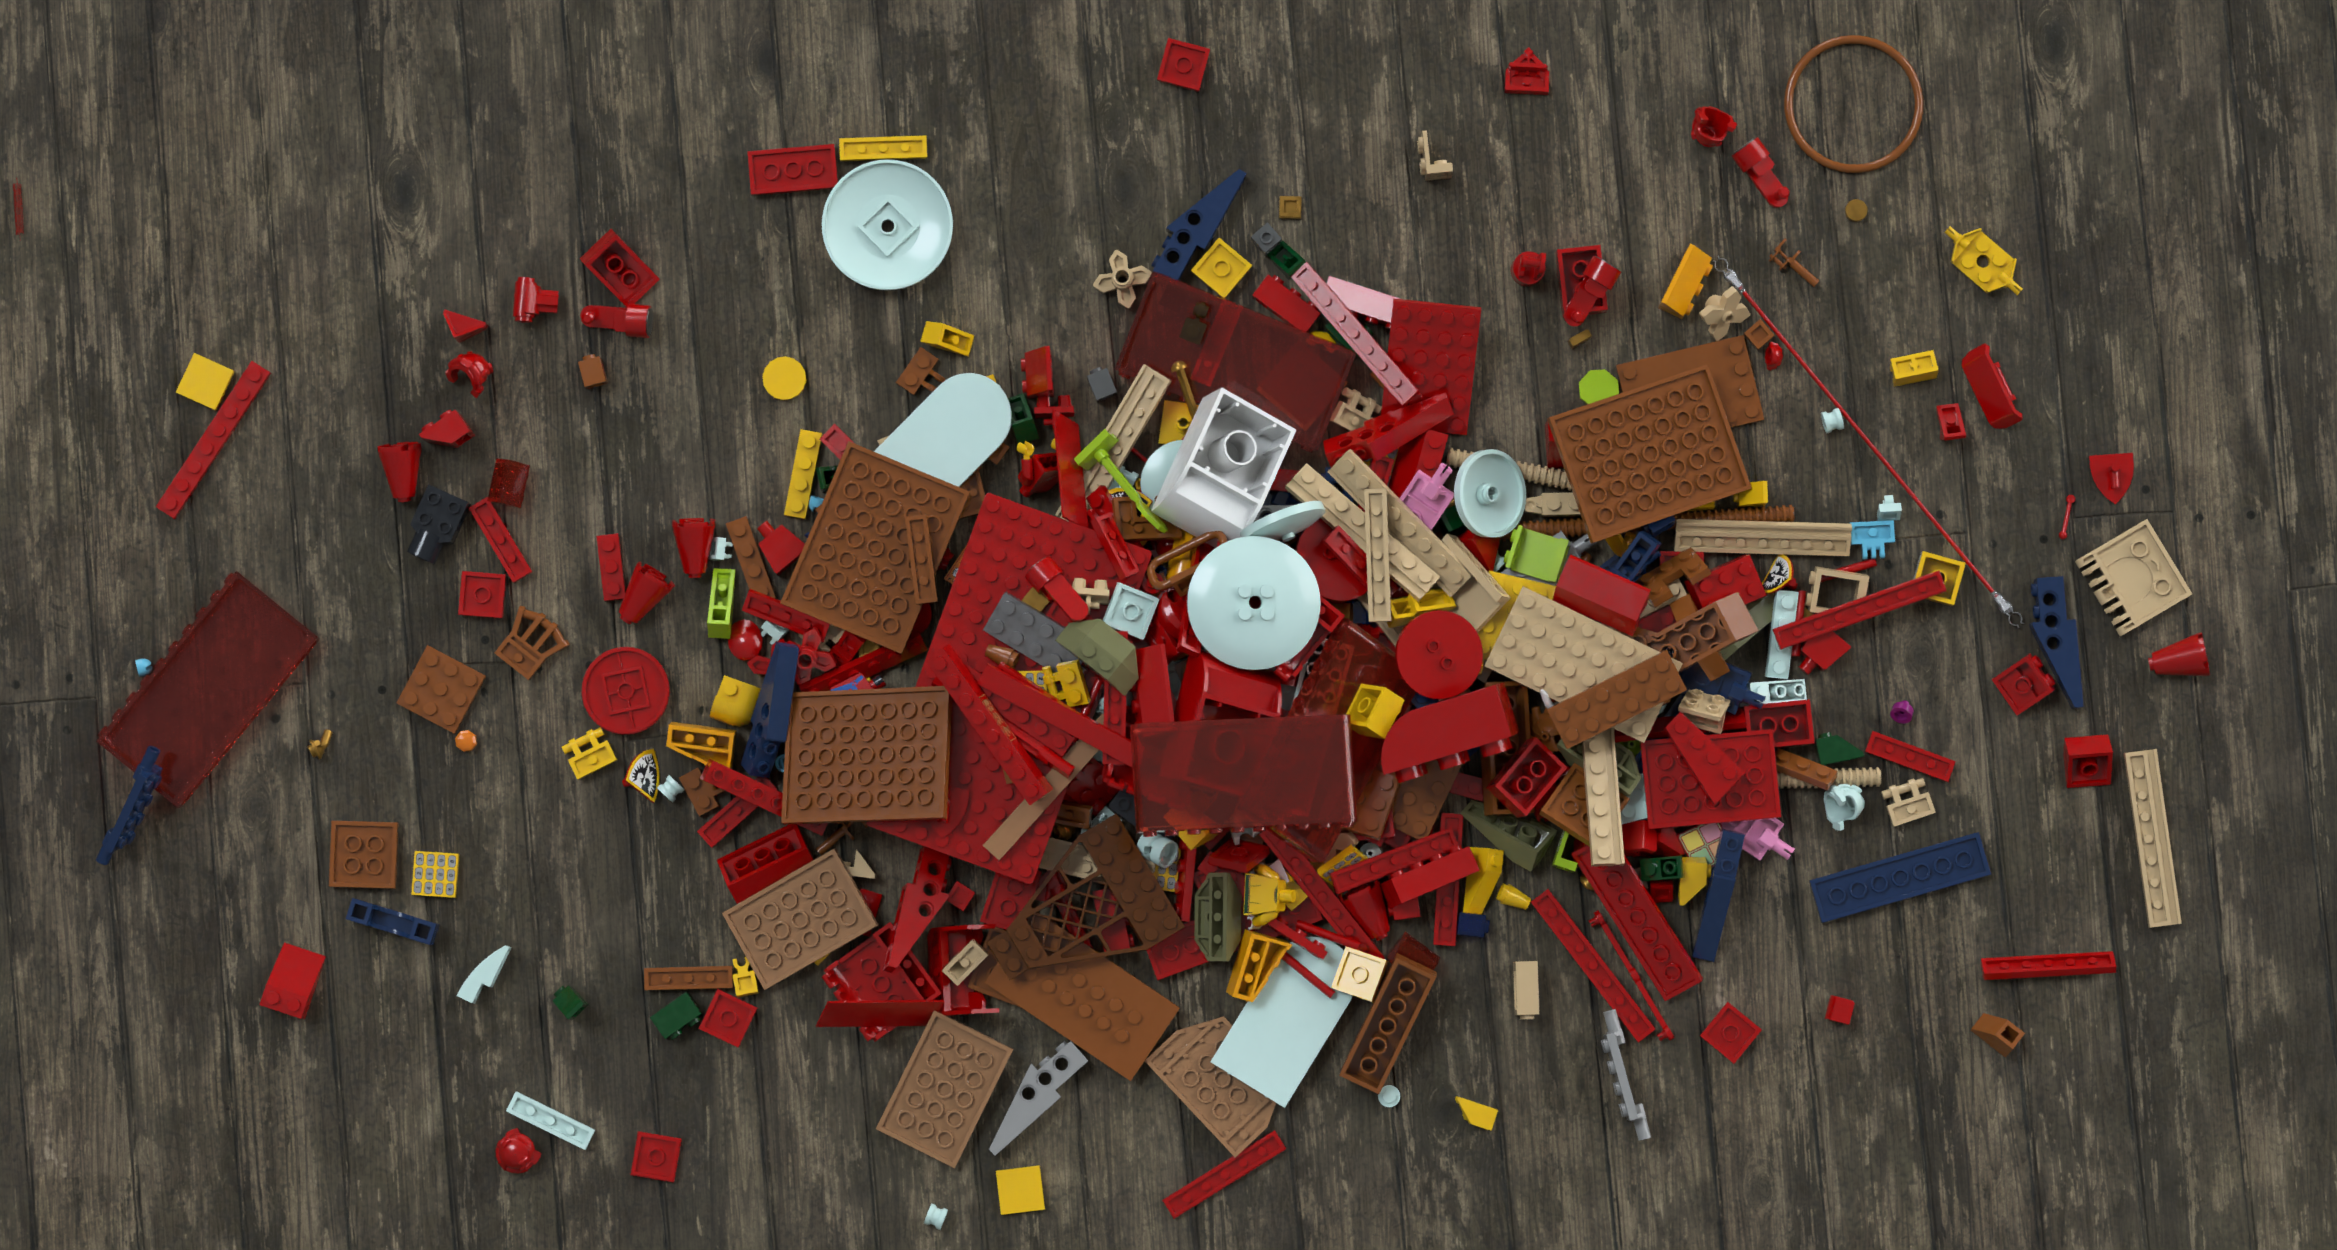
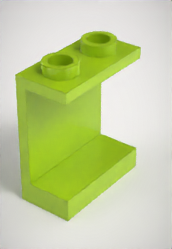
M1519 525L1518 529H1514L1510 542H1513L1511 550L1506 551L1503 561L1506 563L1505 567L1508 570L1557 584L1571 542L1567 539H1558L1525 529Z
M1563 830L1551 866L1573 873L1578 863L1561 858L1569 833Z

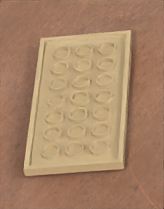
M1523 586L1484 666L1539 693L1543 689L1550 698L1562 702L1660 652ZM1672 658L1679 672L1683 663ZM1664 702L1612 728L1644 743Z

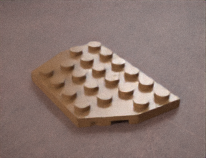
M1223 1016L1175 1031L1145 1062L1236 1158L1268 1127L1276 1102L1266 1098L1263 1094L1232 1075H1228L1227 1072L1210 1062L1232 1028V1025Z

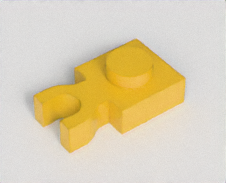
M745 957L746 963L744 966H739L737 959H732L734 968L738 971V974H733L737 998L758 994L754 970L749 971L750 963Z

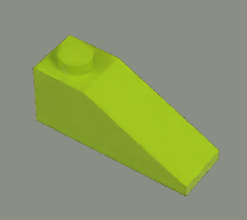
M713 569L707 620L708 638L730 639L735 569Z

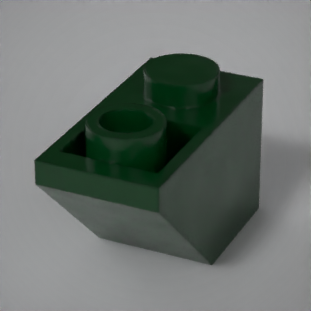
M1682 856L1640 859L1641 881L1684 878Z

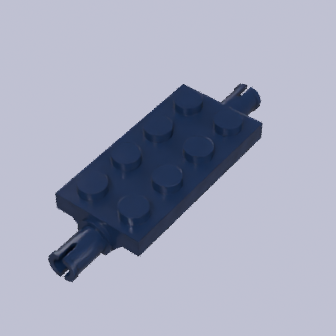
M1667 647L1666 649L1668 650V652H1669V654H1670V656H1671V658H1672V657H1673L1672 653H1674V650H1673V649H1669V648ZM1699 663L1679 673L1687 688L1686 691L1682 692L1683 694H1686L1689 689H1698L1706 694L1721 695L1725 699L1731 700L1727 712L1732 714L1737 713L1742 702L1761 709L1764 704L1762 702L1766 699V696L1748 690L1747 685L1752 675L1751 672L1729 663L1726 664L1730 672L1712 682Z
M154 746L147 747L141 763L138 764L133 775L136 781L114 828L109 829L104 837L103 845L96 857L98 863L102 865L109 864L116 850L122 849L126 844H131L136 836L134 830L144 819L145 814H143V811L153 799V795H151L153 789L157 788L162 780L160 774L163 768L155 764L160 754L158 748Z

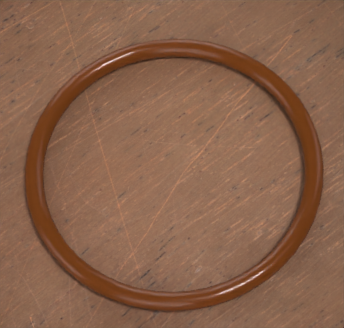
M1847 35L1832 38L1818 44L1800 59L1787 82L1784 110L1787 125L1794 140L1810 158L1832 170L1846 173H1862L1890 164L1900 157L1911 145L1922 121L1923 94L1913 67L1900 52L1878 39L1860 35ZM1844 44L1868 45L1891 56L1907 74L1914 93V117L1903 141L1888 155L1865 164L1839 163L1819 154L1801 135L1793 112L1794 90L1803 69L1820 53Z

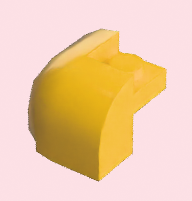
M724 675L711 708L710 718L731 726L740 727L751 723L750 720L761 688Z

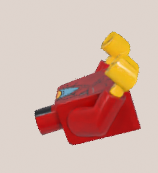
M1054 438L1051 443V448L1056 450ZM1027 441L1024 444L1021 442L1017 444V451L1023 454L1021 459L1022 470L1018 475V479L1022 484L1019 489L1020 493L1024 497L1029 498L1033 493L1049 491L1059 481L1056 452L1036 454L1030 458L1034 452V446Z

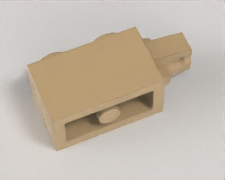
M1542 493L1537 497L1526 498L1525 512L1541 514V517H1581L1573 493Z

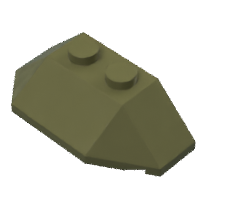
M1102 619L1069 623L1055 640L1124 696L1139 679L1136 647Z
M1561 739L1557 744V748L1568 765L1572 767L1576 763L1584 769L1582 742L1566 749ZM1617 742L1615 743L1619 792L1625 796H1630L1642 778L1633 752Z
M1208 873L1206 880L1195 894L1194 940L1204 953L1207 961H1229L1241 941V894L1230 873Z

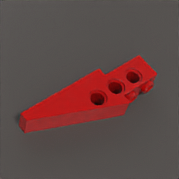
M1446 393L1431 397L1364 421V426L1324 440L1325 455L1330 467L1332 468L1349 449L1362 461L1373 458L1376 462L1454 415Z
M925 846L920 849L912 884L907 883L902 887L883 971L892 973L899 966L948 899L949 894L942 892H944L947 884V879H944L945 873L949 871L952 862L949 855ZM933 867L937 875H932L928 868ZM924 887L931 890L932 896L925 894ZM919 908L926 910L927 917L919 913Z

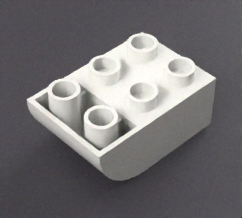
M1220 388L1203 397L1151 512L1195 537L1206 532L1222 531L1228 541L1241 538L1240 532L1252 524L1257 517L1296 429L1224 388ZM1212 539L1206 543L1217 548L1218 539Z

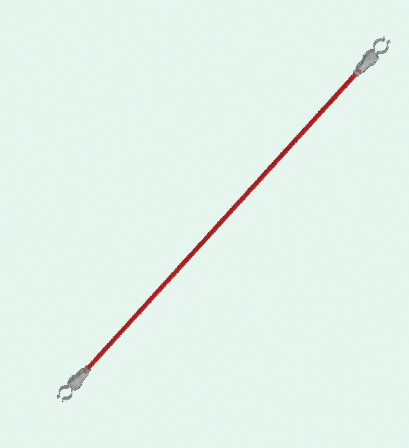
M1718 256L1719 260H1724L1727 263L1726 269L1728 271L1725 273L1724 271H1720L1716 268V261L1713 260V262H1715V269L1718 272H1723V277L1727 281V283H1730L1737 291H1739L1741 294L1745 296L1749 303L1754 307V309L1759 313V315L1764 319V321L1769 325V327L1774 331V333L1779 337V339L1784 343V345L1799 361V363L1813 378V380L1818 384V386L1823 390V392L1828 396V398L1833 402V404L1837 408H1839L1840 412L1853 426L1857 433L1862 437V439L1867 443V445L1872 449V451L1877 455V457L1882 461V463L1887 467V469L1892 473V475L1897 479V481L1912 497L1916 504L1921 508V510L1926 514V516L1931 520V522L1936 526V528L1941 532V534L1946 538V540L1951 544V546L1966 562L1970 569L1975 573V575L1990 591L1993 600L1998 605L1999 610L2002 612V614L2009 616V623L2019 628V625H2014L2010 622V615L2008 613L2012 612L2018 614L2021 617L2020 623L2024 624L2022 623L2021 614L2018 612H2013L2014 608L2009 601L2005 600L2000 593H1998L1990 586V584L1985 580V578L1980 574V572L1975 568V566L1970 562V560L1965 556V554L1960 550V548L1955 544V542L1940 526L1936 519L1931 515V513L1926 509V507L1921 503V501L1916 497V495L1911 491V489L1906 485V483L1901 479V477L1886 461L1882 454L1877 450V448L1872 444V442L1867 438V436L1862 432V430L1857 426V424L1852 420V418L1847 414V412L1842 408V406L1827 390L1823 383L1818 379V377L1813 373V371L1808 367V365L1803 361V359L1798 355V353L1793 349V347L1788 343V341L1783 337V335L1768 319L1764 312L1749 296V294L1746 292V289L1743 286V283L1738 279L1737 273L1733 269H1728V262L1723 258H1719Z

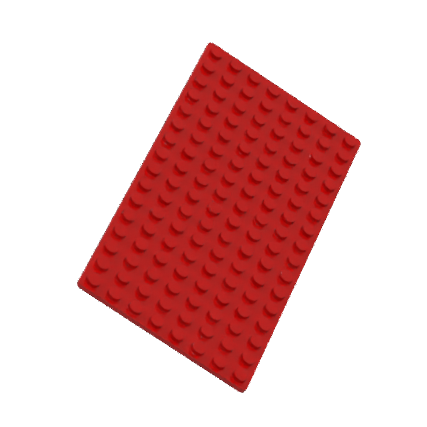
M987 493L982 502L915 687L931 686L936 674L926 660L949 644L964 664L966 663L980 674L983 673L988 663L995 667L999 666L985 656L989 644L1013 648L983 631L1005 592L1020 600L1026 596L1032 586L1025 576L1030 568L1041 559L1051 556L1064 572L1063 577L1071 586L1073 585L1074 578L1085 579L1086 588L1093 589L1095 580H1106L1107 588L1110 590V603L1117 582L1137 590L1140 589L1152 556L1151 551L1125 542L1140 572L1120 580L1094 530ZM1054 600L1050 601L1043 609V614L1046 615ZM1100 604L1099 609H1090V615L1087 616L1094 620H1103L1108 605ZM1016 650L1020 657L1014 670L1043 671L1042 668L1044 666ZM1084 663L1081 664L1088 669L1084 678L1088 692H1090L1095 679L1103 682L1104 679ZM1056 681L1057 690L1062 691L1061 682ZM1104 683L1088 716L1093 719L1104 689ZM1066 699L1061 700L1067 705ZM952 701L948 788L969 790L968 805L961 822L943 839L933 830L928 820L866 822V824L894 836L1027 884H1032L1068 785L1009 851L998 860L983 845L1025 798L1014 783L1006 784L1002 766L959 706ZM1083 705L1072 706L1071 708L1081 712ZM1073 742V743L1071 744V746L1069 747V749L1067 750V752L1071 749V747L1075 744V742ZM1029 754L1042 774L1046 776L1052 768Z

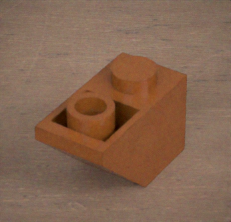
M1985 1013L1982 1014L1971 1028L1974 1034L2005 1058L2025 1034L2009 1020Z

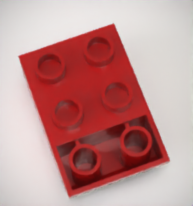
M1201 650L1196 658L1189 655L1174 712L1176 731L1168 736L1158 776L1235 798L1259 801L1282 707L1281 684L1274 671L1269 669L1246 670L1236 668L1221 662L1204 650Z
M1502 682L1411 710L1400 717L1390 728L1383 743L1381 753L1383 775L1395 772L1397 782L1401 783L1428 774L1425 762L1437 759L1440 770H1444L1470 761L1467 750L1480 746L1483 758L1513 748L1510 737L1520 732L1505 683Z

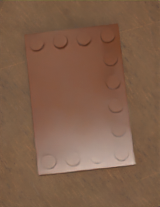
M1744 335L1616 365L1623 393L1708 364L1730 428L1764 420Z

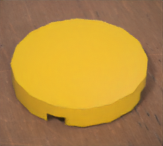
M786 356L777 357L770 361L765 367L762 376L763 385L767 392L775 399L783 401L799 396L804 390L807 381L802 365L794 358Z

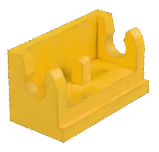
M1934 350L1890 359V372L1893 373L1894 387L1937 378L1939 370Z

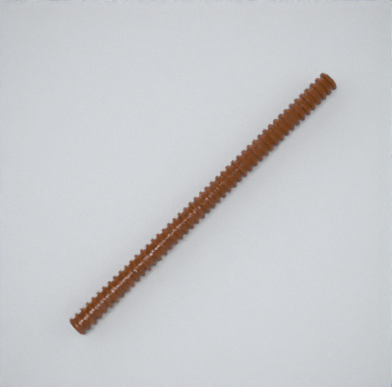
M1791 504L1788 507L1782 505V507L1775 505V508H1772V506H1768V508L1762 506L1761 509H1758V507L1744 509L1742 507L1740 510L1734 508V510L1727 508V511H1724V509H1720V511L1714 509L1712 512H1710V509L1706 510V512H1703V510H1700V512L1693 510V513L1686 511V513L1682 512L1673 515L1675 524L1666 531L1669 532L1670 529L1675 531L1676 519L1794 522V507ZM1577 517V520L1563 518V521H1560V519H1556V521L1550 519L1548 522L1546 520H1542V522H1539V520H1536V522L1529 520V523L1522 521V523H1518L1514 528L1517 530L1518 526L1521 525L1525 529L1552 537L1560 531L1563 532L1566 538L1569 535L1572 538L1574 535L1581 537V535L1587 534L1583 520H1580V517ZM1638 527L1630 530V532L1636 533V531L1640 532L1642 529ZM1513 530L1501 536L1500 540L1505 542L1506 539H1509L1510 541Z

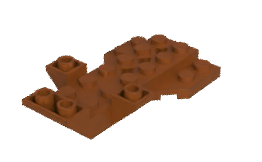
M1739 592L1715 601L1699 611L1690 594L1670 603L1676 623L1658 633L1637 627L1634 635L1630 636L1615 630L1659 652L1664 651L1666 647L1673 649L1672 658L1683 663L1679 673L1699 663L1711 682L1730 672L1719 651L1759 631ZM1671 698L1664 701L1662 706L1669 703Z

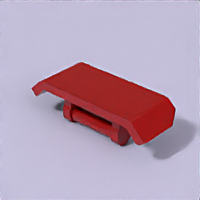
M1984 343L1966 354L1962 359V369L1989 424L1995 429L2008 428L2022 421V413L2015 409L2012 401L2016 400V397L2012 394L2005 380L1999 362L1993 363L1989 355L1990 346Z
M1641 820L1622 824L1625 856L1636 857L1639 856L1641 851L1651 854L1657 851V830L1648 829V821ZM1577 838L1574 840V851L1585 845Z

